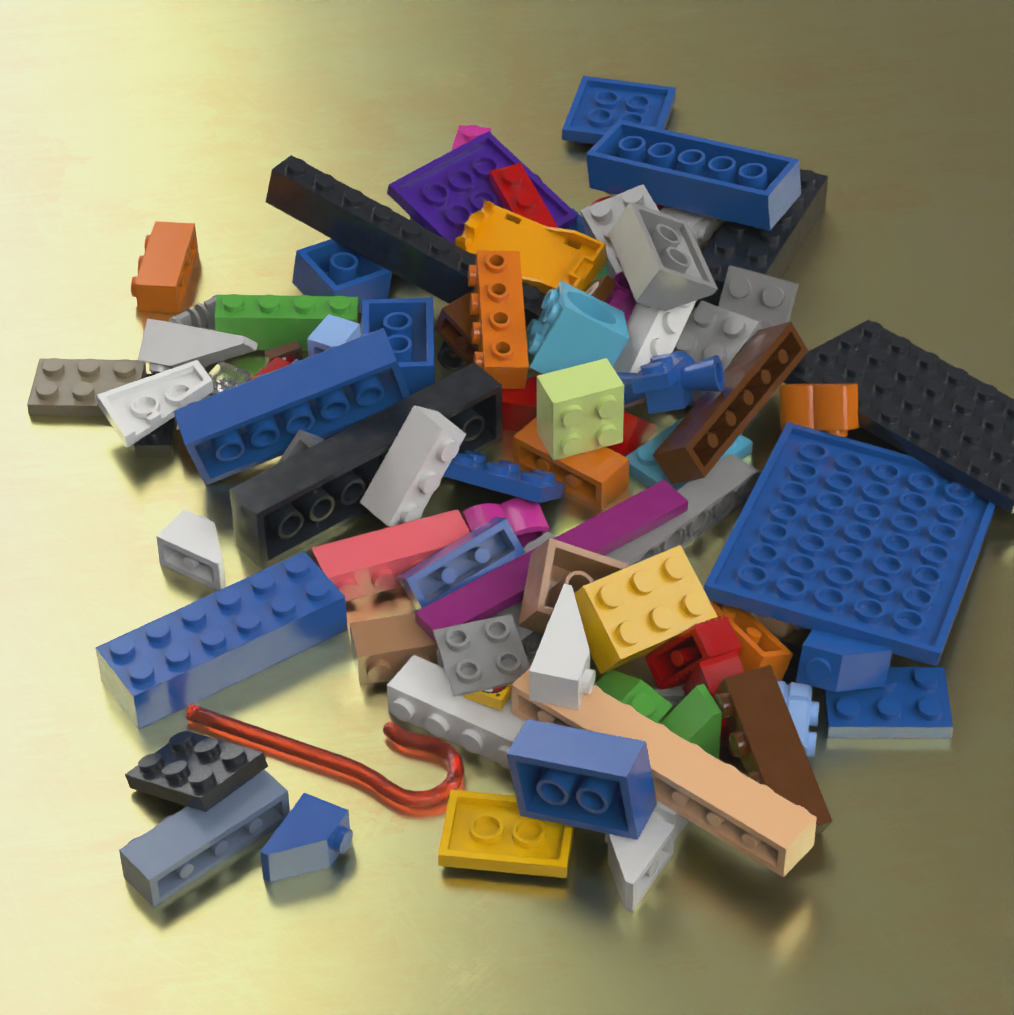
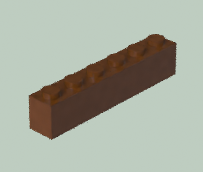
M792 322L758 330L724 370L725 387L723 392L706 391L654 452L653 457L671 485L705 478L807 354L808 349Z

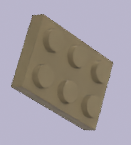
M39 358L27 402L28 415L106 417L98 406L97 394L145 378L146 364L139 360Z

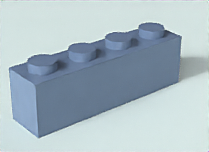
M264 769L207 812L187 806L176 814L166 817L160 824L143 835L133 838L124 847L119 849L123 877L153 908L279 827L290 812L288 790Z

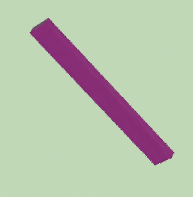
M662 480L553 539L605 556L688 511V500L665 480ZM537 548L415 612V622L435 641L433 630L489 619L522 601L531 553Z

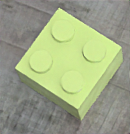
M607 358L537 376V434L553 461L623 442L624 384Z

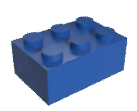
M433 297L362 299V335L384 328L410 396L434 384L435 340Z
M527 719L506 753L520 816L638 840L657 805L646 741Z

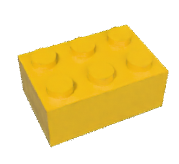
M681 545L589 583L574 593L590 654L600 674L652 652L696 623L699 624L700 622L718 617Z

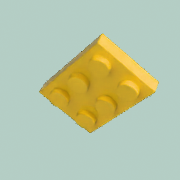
M450 790L438 851V866L567 878L574 827L520 816L516 796Z

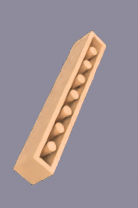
M530 668L511 684L512 713L524 721L531 719L646 741L656 800L778 875L784 877L814 846L817 817L810 814L804 807L795 805L781 797L768 786L759 784L739 772L734 766L725 764L705 752L700 746L686 741L671 732L666 726L640 714L632 706L623 704L606 694L598 686L594 685L590 695L584 694L579 710L529 700Z

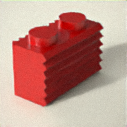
M722 615L709 621L696 623L648 653L645 661L658 688L667 689L685 684L699 662L736 650L737 653H740L742 646L728 617Z

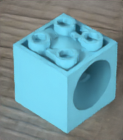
M560 281L555 290L550 289L541 306L544 309L538 320L532 319L526 329L529 367L542 374L605 358L609 360L613 367L629 340L623 311L563 281Z

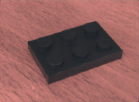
M183 731L172 736L169 739V743L155 753L142 757L138 761V765L124 775L131 789L207 812L267 768L268 764L264 753L261 751L190 731Z

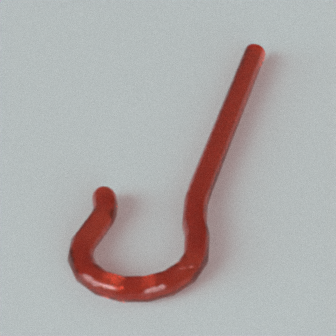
M193 704L186 711L187 720L354 777L401 806L413 808L429 807L449 799L450 790H458L460 788L465 773L462 757L451 744L438 737L406 731L394 722H387L383 726V733L388 739L405 748L433 753L441 757L447 764L448 773L440 785L429 790H407L389 781L381 773L346 756Z

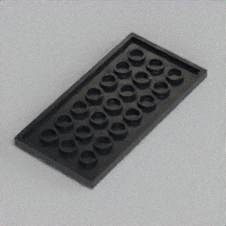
M867 320L808 351L784 380L785 384H858L857 412L860 427L1007 512L1014 513V399L998 391L995 386L985 384L969 375L964 369L954 367L940 359L938 355L923 350L911 343L909 339L900 337L883 328L880 323Z

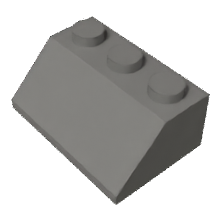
M630 202L608 235L636 302L644 307H655L667 311L713 295L718 288L688 222Z

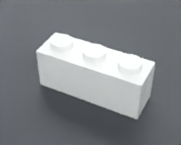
M414 405L360 503L389 527L420 519L433 492L439 487L441 478L450 462L457 455L466 433L438 411Z

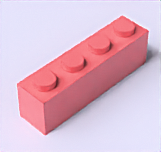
M456 509L312 547V559L345 596V601L401 587L402 585L397 578L398 575L470 533L459 510Z

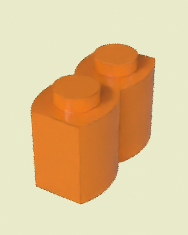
M787 384L779 386L780 430H783L786 423L790 422L815 430H825L826 433L847 437V430L859 428L857 412L858 384Z

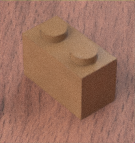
M415 613L349 623L351 651L359 685L392 680L413 655L438 665L436 657L437 644L415 622Z

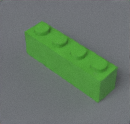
M217 294L214 317L215 331L245 336L258 343L257 350H270L297 341L302 347V351H308L307 338L328 314L359 323L358 297Z

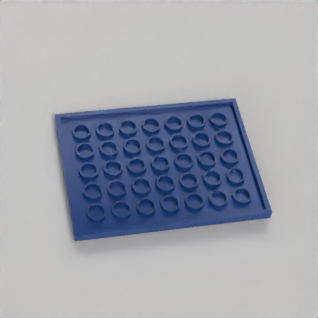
M787 422L703 589L709 600L723 606H732L753 612L758 616L777 619L799 628L811 630L814 628L893 648V654L910 658L919 663L938 666L997 505L910 455Z

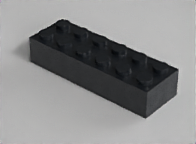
M800 169L801 195L770 231L724 221L702 253L718 289L713 295L696 300L694 307L697 308L701 301L719 306L729 266H736L781 279L825 210L828 176L811 170Z

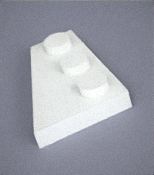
M195 360L97 394L98 406L126 448H128L175 417L174 410L182 408L191 402L199 401L213 392V381L200 362Z

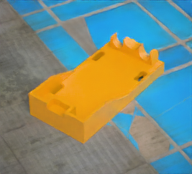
M484 200L483 208L480 211L478 210L470 215L467 222L464 223L462 236H458L455 239L457 246L475 255L477 250L520 251L522 282L536 287L544 294H547L550 289L555 290L560 281L584 292L607 262L606 243L575 230L544 226L494 205L487 200Z

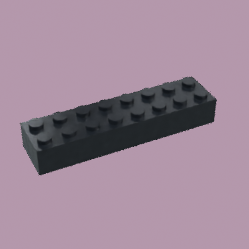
M472 363L231 488L230 497L236 546L263 570L369 513L370 511L360 501L414 405L438 411L466 433L458 453L464 454L465 450L480 453L503 441L502 385L476 363Z

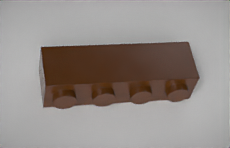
M771 665L724 678L715 691L714 701L722 712V719L726 718L731 731L729 735L730 746L734 755L737 758L741 757L746 770L744 775L759 784L768 786L776 794L793 804L804 807L810 814L817 817L815 835L822 833L832 823V819Z

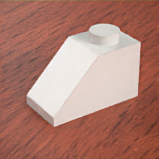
M183 509L156 535L159 562L163 566L219 591L226 587L215 523L204 516H199Z
M650 816L638 840L607 833L605 835V842L608 843V864L624 908L631 912L637 907L674 854L675 826L654 816Z

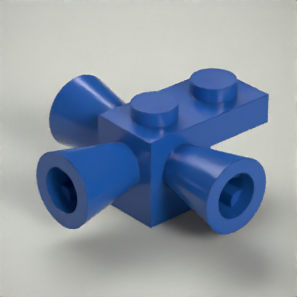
M676 351L670 354L651 357L650 362L641 366V370L638 373L616 372L624 384V405L646 398L649 414L684 409L693 400L691 390L723 392L725 387L724 370L718 355L695 363L693 358L687 353Z

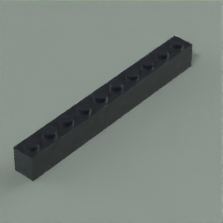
M290 155L272 169L266 203L448 304L472 290L475 291L474 286H468L469 265H475V254L469 253L451 243L448 239L427 230L419 223L396 213L390 207L382 205L365 196L362 192L343 184L333 176L312 167L302 159ZM522 282L525 325L527 329L531 320H538L544 309L541 306L546 294L539 291L536 287Z

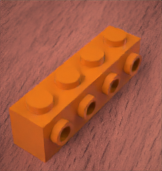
M477 250L475 265H469L468 286H474L475 293L470 294V315H476L477 322L472 323L471 338L472 344H478L479 350L474 352L473 363H476L502 385V389H525L529 363L520 251Z

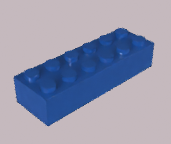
M618 120L586 153L589 186L592 189L618 195L644 184L655 204L693 212L697 215L719 218L727 222L740 223L755 227L756 229L770 231L801 195L799 159L624 120Z
M382 328L366 333L339 346L330 347L326 351L306 359L295 361L268 374H262L248 382L224 389L220 393L205 399L191 402L173 412L184 444L205 485H209L282 456L299 429L325 439L409 397L410 394L386 332Z
M303 551L95 647L100 680L139 730L347 631L345 596L306 552Z

